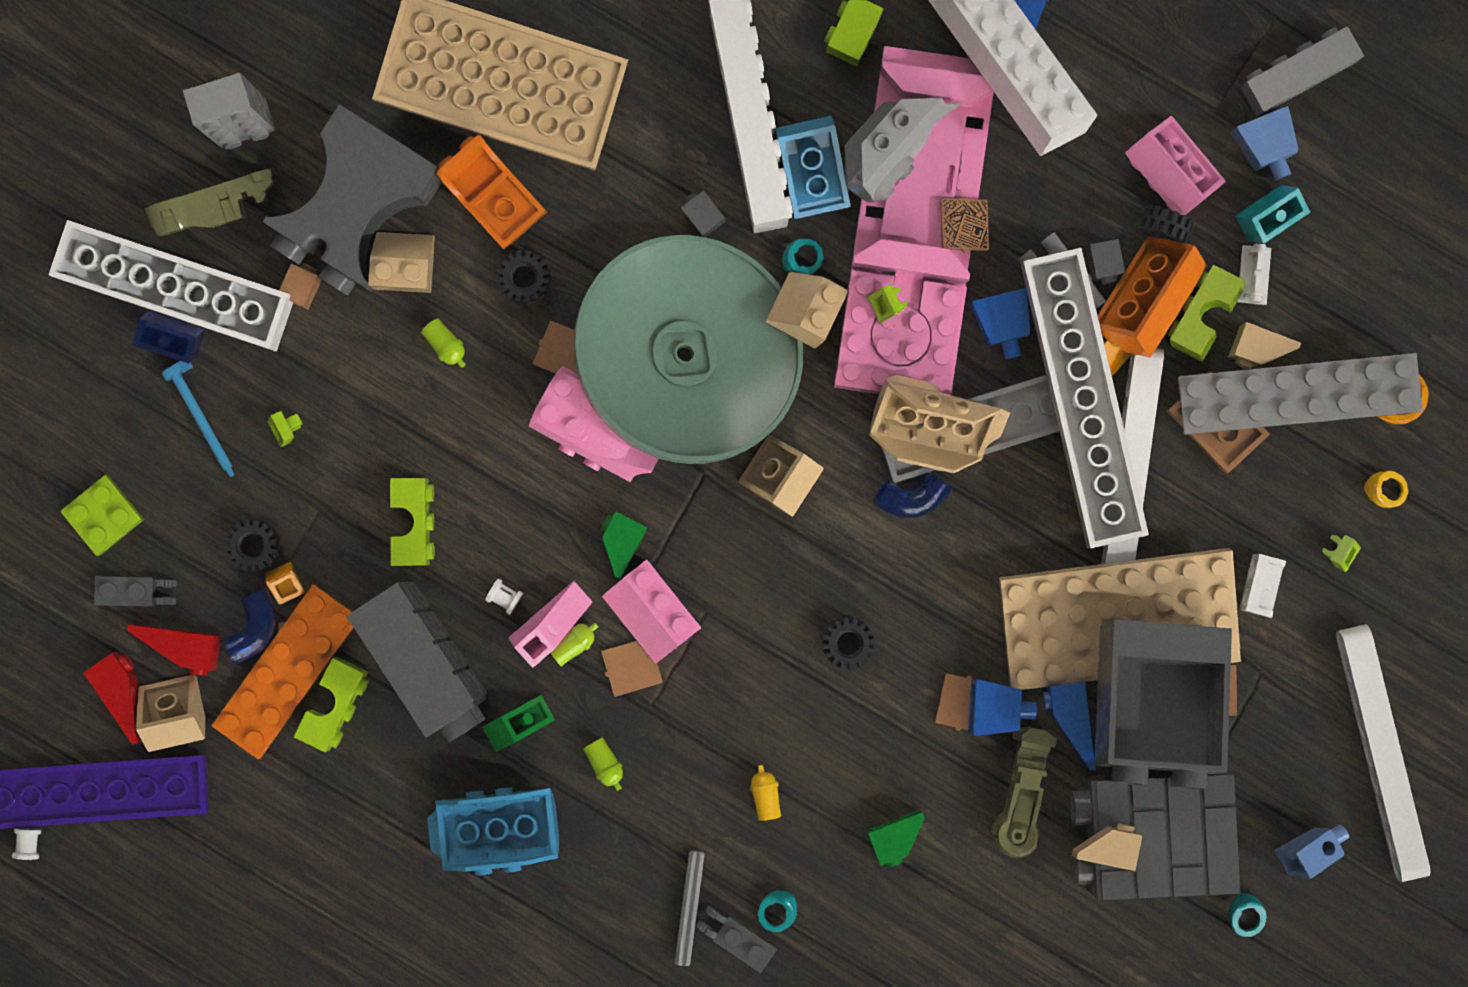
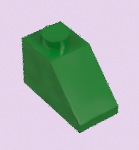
M615 512L614 516L608 514L601 530L605 532L603 541L614 575L622 579L648 528L618 512Z
M540 695L484 725L482 728L495 752H498L553 722L555 719L544 698Z
M921 809L867 829L880 866L886 864L887 868L894 867L903 863L902 858L909 855L925 819Z

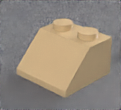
M377 232L370 255L368 285L374 290L431 293L435 236Z
M789 272L765 322L816 349L826 340L848 290L824 277Z
M768 434L738 483L793 517L824 468L804 453Z
M192 674L138 687L136 731L148 752L205 739L206 717L196 675Z

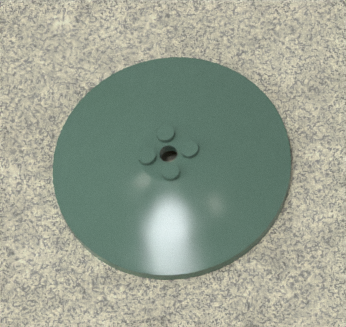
M692 235L664 236L647 240L619 254L606 265L590 285L580 305L574 328L573 348L577 375L590 405L606 426L619 438L632 447L659 459L676 463L704 464L728 459L747 451L763 440L782 421L793 403L801 380L803 369L802 341L765 322L781 290V286L763 266L746 253L733 246L706 237ZM679 348L688 349L691 353V360L687 362L680 360L677 350Z

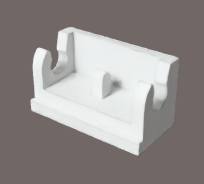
M1262 554L1252 555L1239 610L1272 618L1278 586L1286 561Z

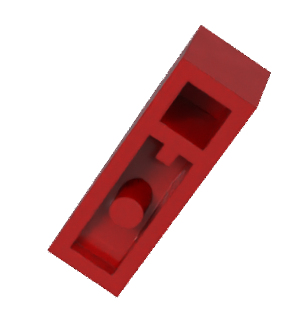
M139 624L127 626L129 633L182 668H190L189 674L206 676L207 671L217 669L221 635Z
M114 652L86 670L84 675L131 744L134 745L142 742L136 731L138 683L137 676L132 670L135 666L126 654L122 655L121 652Z

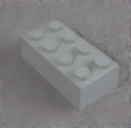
M241 73L183 90L193 125L221 148L234 149L241 146L242 141L248 139L253 141L263 140L269 137V133L276 131L266 98Z

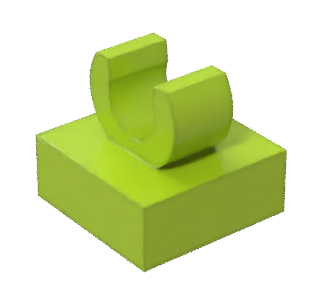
M892 284L868 296L879 323L885 322L903 312V308L908 305L907 301L900 303L896 295L901 291L900 287L893 288Z
M281 411L271 415L268 420V424L280 447L291 443L294 438L292 432L300 429L301 425H303L298 414L285 419Z
M1331 535V541L1338 544L1337 549L1329 551L1323 548L1322 552L1332 561L1336 568L1347 572L1361 547L1355 539L1347 535L1342 540L1336 535Z

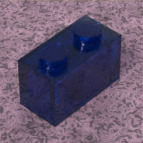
M148 311L139 319L133 346L189 364L199 354L205 329L153 311Z

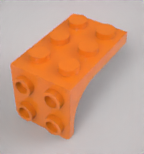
M477 135L475 138L470 136L462 142L459 147L461 150L455 156L449 155L439 163V170L436 174L505 251L544 216L547 211L502 163L480 135Z

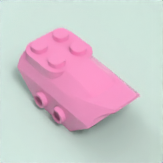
M564 366L557 371L539 401L530 420L529 427L559 443L558 450L571 457L575 453L585 458L583 463L596 471L603 467L628 482H631L636 475L651 473L659 458L632 447L606 426L590 405L577 373Z

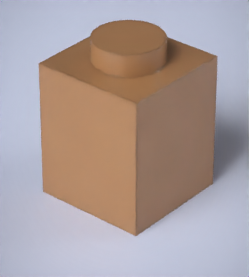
M302 262L300 267L291 264L279 291L290 294L289 301L293 302V304L309 310L322 279L316 275L317 269Z

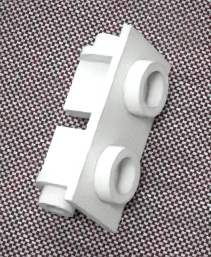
M1254 244V246L1242 245L1239 278L1245 281V289L1237 301L1238 303L1267 305L1271 248L1266 247L1265 244Z

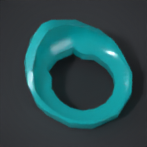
M811 239L795 240L787 246L783 253L782 267L788 273L795 272L812 275L822 266L824 260L823 250L816 241ZM808 245L815 250L817 260L813 266H799L796 263L794 254L798 251L799 247Z
M789 891L769 893L763 898L758 909L759 922L766 930L772 932L784 931L793 924L797 916V902ZM776 902L782 904L787 909L786 920L781 925H772L765 918V909Z
M1247 893L1238 894L1231 902L1228 911V920L1233 931L1240 936L1252 937L1265 926L1267 916L1263 904L1255 896ZM1247 908H1254L1259 915L1257 925L1249 930L1241 929L1239 927V918L1242 915V911Z

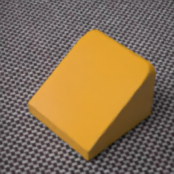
M1106 339L1104 346L1111 376H1113L1132 354Z
M292 562L281 565L265 574L266 584L279 605L306 593Z

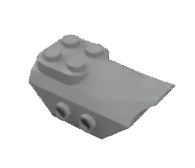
M942 98L900 99L898 102H883L844 145L846 187L866 202H877L878 200L884 202L895 190L892 186L899 179L904 180L913 171L912 163L914 157L926 143L934 125L948 113L962 105V103L947 104Z

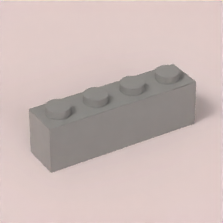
M1348 26L1339 31L1334 27L1322 34V40L1313 45L1312 41H1309L1295 49L1296 55L1288 58L1285 54L1271 62L1272 68L1265 72L1259 68L1247 75V82L1240 88L1256 117L1362 59L1364 54Z

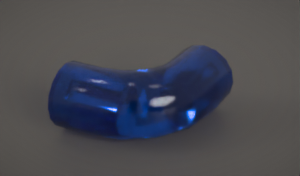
M931 472L913 490L902 489L888 480L878 490L873 504L884 512L899 518H919L933 512L947 498L953 488Z
M268 589L241 599L247 615V623L238 633L224 638L227 651L234 664L246 661L264 650L274 634L277 618L274 603Z

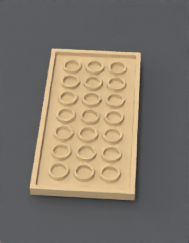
M402 0L372 100L595 171L628 59L446 0Z
M1230 548L999 577L1010 687L1025 690L1048 687L1050 685L1098 680L1100 625L1113 619L1232 628L1231 663L1241 662L1233 550Z

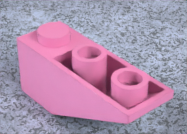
M572 581L509 637V640L522 657L534 667L557 647L591 605L592 601L576 582Z

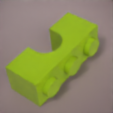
M1215 265L1212 266L1209 272L1204 271L1197 284L1200 287L1195 297L1190 296L1183 308L1184 316L1180 322L1177 320L1174 322L1168 334L1171 337L1170 343L1173 348L1203 362L1217 338L1215 330L1206 326L1201 321L1203 314L1214 307L1222 308L1231 313L1245 289V281Z
M390 478V508H405L412 514L414 519L413 528L407 535L391 537V566L430 565V560L434 559V542H430V531L434 530V514L429 513V502L434 501V485L429 484V479Z
M339 657L332 658L319 685L329 689L334 694L335 706L329 714H322L313 709L307 710L294 738L323 752L331 750L332 747L336 749L343 736V732L340 729L344 721L349 722L356 710V706L353 705L356 696H362L369 683V680L365 679L368 672Z

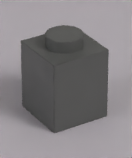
M702 191L700 194L693 192L683 200L684 206L681 208V212L700 237H707L725 223L724 215L705 191Z
M1119 239L1090 244L1086 248L1090 273L1093 275L1091 276L1093 278L1092 282L1100 281L1101 285H1108L1118 282V277L1125 274Z

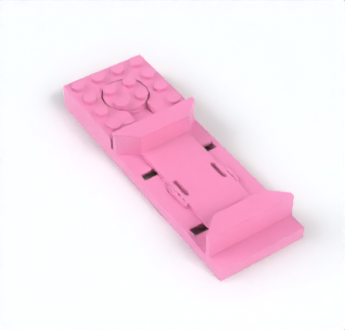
M884 46L874 112L883 102H898L900 99L942 98L947 104L961 102L962 105L955 108L934 125L926 143L914 157L912 163L913 171L904 180L899 179L892 186L895 190L884 202L881 200L866 202L861 199L833 388L880 394L885 380L897 375L935 384L941 393L949 395L952 393L967 290L966 283L970 278L968 266L971 250L963 253L962 250L942 248L940 199H961L963 196H966L967 199L978 200L994 91L970 58ZM966 118L983 119L981 129L965 127ZM866 206L884 208L883 219L866 217ZM892 284L893 288L900 287L901 291L896 295L900 303L907 301L908 305L903 308V312L885 322L879 323L868 296Z

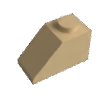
M1246 322L1240 325L1228 357L1236 360L1235 365L1250 370L1252 367H1258L1299 349L1301 343Z
M1117 823L1116 828L1107 826L1074 848L1072 856L1079 860L1136 871L1142 835L1134 832V826Z

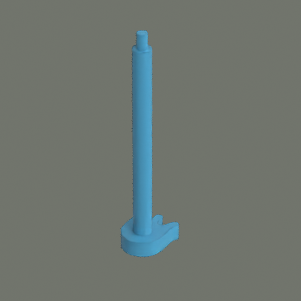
M181 360L164 370L161 374L165 381L173 380L223 471H226L229 477H233L235 474L231 469L233 467L181 375L192 369L193 366L190 360Z

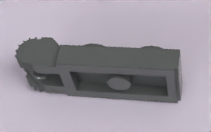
M95 576L94 605H176V598H155L156 586L163 588L177 587V580H156L155 577Z
M708 905L705 911L710 917L723 923V925L717 932L704 921L698 920L695 927L712 938L713 942L759 973H762L777 951V947L730 915L727 917L716 908Z

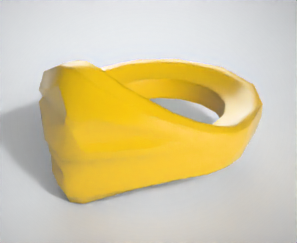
M1388 470L1372 475L1365 483L1364 491L1368 498L1377 506L1393 508L1400 506L1406 500L1408 487L1403 476ZM1389 478L1395 479L1401 488L1400 496L1395 501L1388 499L1386 495L1382 494V483Z

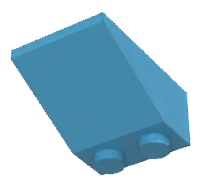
M832 116L775 128L794 218L798 219L851 207Z

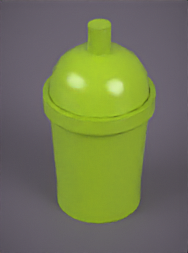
M439 318L431 321L423 328L421 334L437 353L438 359L441 362L443 361L449 365L458 363L461 368L466 365L462 360L465 353L463 342L457 339Z
M583 623L573 626L557 647L550 652L561 667L583 651L590 649L594 642L593 631L598 628L597 624L594 623L590 627Z
M602 737L583 748L596 774L597 781L599 780L605 786L614 785L617 791L622 789L619 781L623 777V765L621 762H618L604 738Z

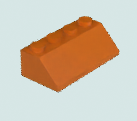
M1148 236L1097 315L1102 336L1128 353L1151 358L1208 267L1196 246Z

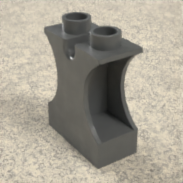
M339 104L320 133L326 149L327 164L324 179L318 191L308 203L298 210L282 216L265 217L263 223L277 232L270 247L300 265L308 252L315 256L318 250L326 245V251L321 257L326 266L318 277L348 296L356 283L370 292L373 290L368 285V252L371 241L379 227L399 211L416 206H427L442 181L436 174L439 170L436 165Z

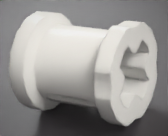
M498 578L485 601L489 603L493 601L505 608L506 613L511 615L523 593L521 591H513L503 585L502 580Z
M36 827L14 828L17 839L16 850L12 853V858L21 860L39 859L37 838L41 834V829Z

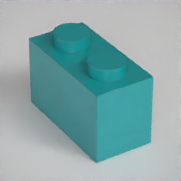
M1280 185L1235 217L1247 240L1264 244L1309 214L1310 210L1299 188Z

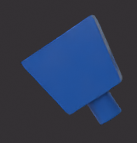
M1026 288L972 301L970 309L986 345L990 347L1001 344L1005 360L1022 356L1018 339L1026 338L1030 335Z
M971 679L968 734L979 736L1019 731L1021 719H1036L1037 704L1036 702L1022 701L1021 689Z

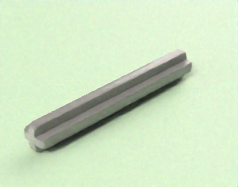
M696 850L690 851L688 857L675 964L679 966H689L691 961L705 855L704 852Z

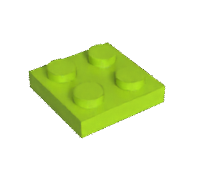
M104 475L60 511L96 556L102 555L144 520L109 475Z

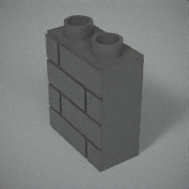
M397 582L348 614L347 618L425 738L441 730L448 743H450L486 719L478 705L488 699L486 697L488 693L473 670L467 668L469 664L453 639H448L449 633L434 610L430 611L429 608L431 606L415 582Z
M1113 619L1100 625L1094 762L1095 766L1112 767V783L1148 785L1149 770L1171 772L1170 787L1207 789L1208 774L1227 773L1232 628Z
M1149 772L1148 785L1112 783V774L1083 776V790L1071 791L1070 813L1073 826H1085L1086 840H1088L1107 826L1116 828L1117 823L1134 826V832L1142 835L1136 871L1079 860L1073 856L1076 885H1088L1089 892L1097 900L1241 894L1234 774L1229 772L1208 774L1207 789L1170 787L1171 772Z

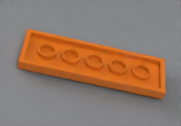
M313 584L214 721L212 727L258 760L261 759L320 677L325 667L353 631L354 627L347 618V615L353 611L316 584Z

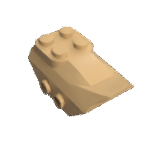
M895 375L889 377L883 383L875 405L869 436L897 461L955 473L982 460L987 446L1001 437L1011 412L941 393L939 388L930 382Z

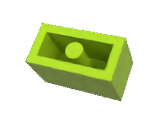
M843 0L836 15L840 17L837 27H830L824 42L828 43L826 52L858 66L882 16L883 8L867 0H849L848 2Z

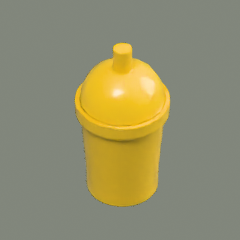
M758 765L759 773L752 777L751 786H749L753 794L758 820L766 821L781 817L777 788L779 786L778 781H776L773 774L764 772L763 765Z

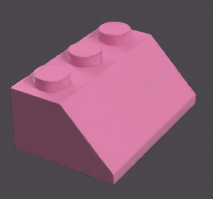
M1172 115L1125 152L1131 165L1141 172L1148 181L1150 188L1157 192L1165 201L1167 208L1181 215L1189 213L1226 182Z
M645 560L602 596L655 664L701 629L648 560Z

